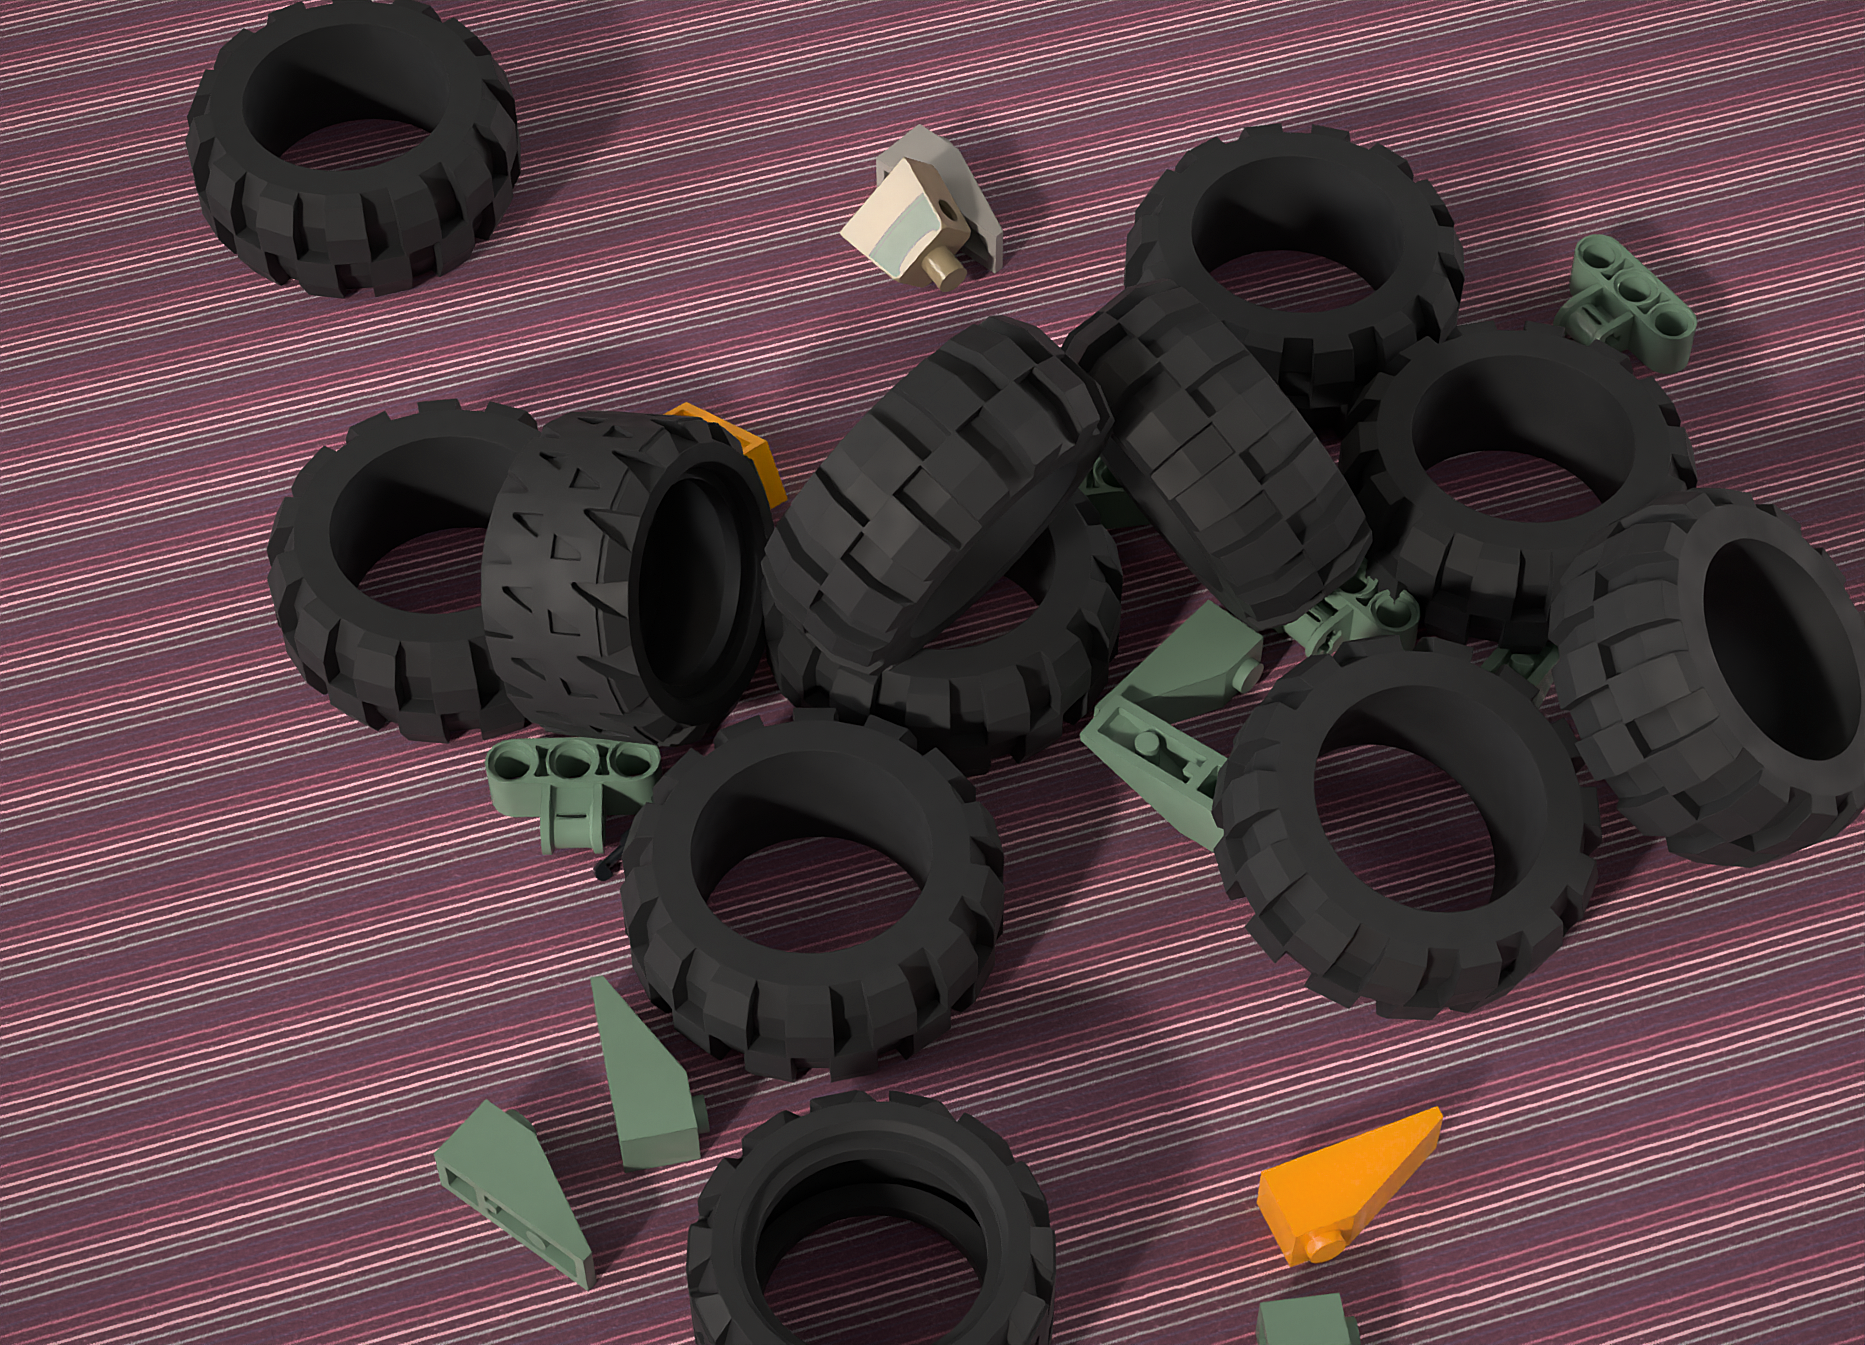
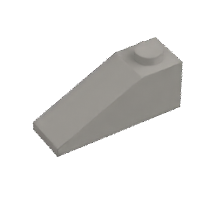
M918 124L876 157L877 187L903 157L933 165L971 229L970 238L960 248V251L995 274L1003 268V230L961 152L948 139L938 136L921 124Z

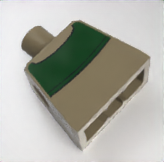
M903 157L839 232L850 244L899 283L924 288L933 281L942 292H949L958 287L967 275V270L954 255L970 238L971 229L940 174L931 164Z

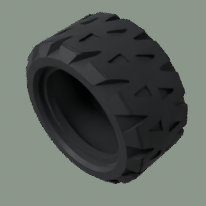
M599 410L573 411L545 424L541 436L529 439L511 464L508 476L496 497L485 535L481 563V606L484 630L494 670L501 680L504 681L508 698L524 717L532 723L539 724L545 731L569 736L679 747L699 741L705 733L717 729L735 709L746 687H748L756 672L767 642L760 591L764 578L761 561L766 555L764 549L775 527L769 501L753 460L743 454L741 442L718 423L707 422L703 420L704 418L693 416Z
M853 1090L811 1099L810 1113L804 1116H799L787 1110L782 1111L741 1139L742 1156L739 1159L724 1157L717 1165L698 1198L699 1219L697 1222L690 1224L686 1258V1275L696 1345H809L788 1330L770 1309L764 1298L768 1281L786 1253L810 1233L836 1221L871 1215L907 1219L934 1230L951 1242L965 1256L979 1279L982 1288L970 1311L953 1330L931 1345H1051L1056 1283L1055 1231L1050 1227L1046 1198L1028 1165L1023 1161L1015 1162L1008 1143L1000 1135L965 1112L956 1121L944 1104L933 1098L889 1090V1102L876 1101L865 1091Z

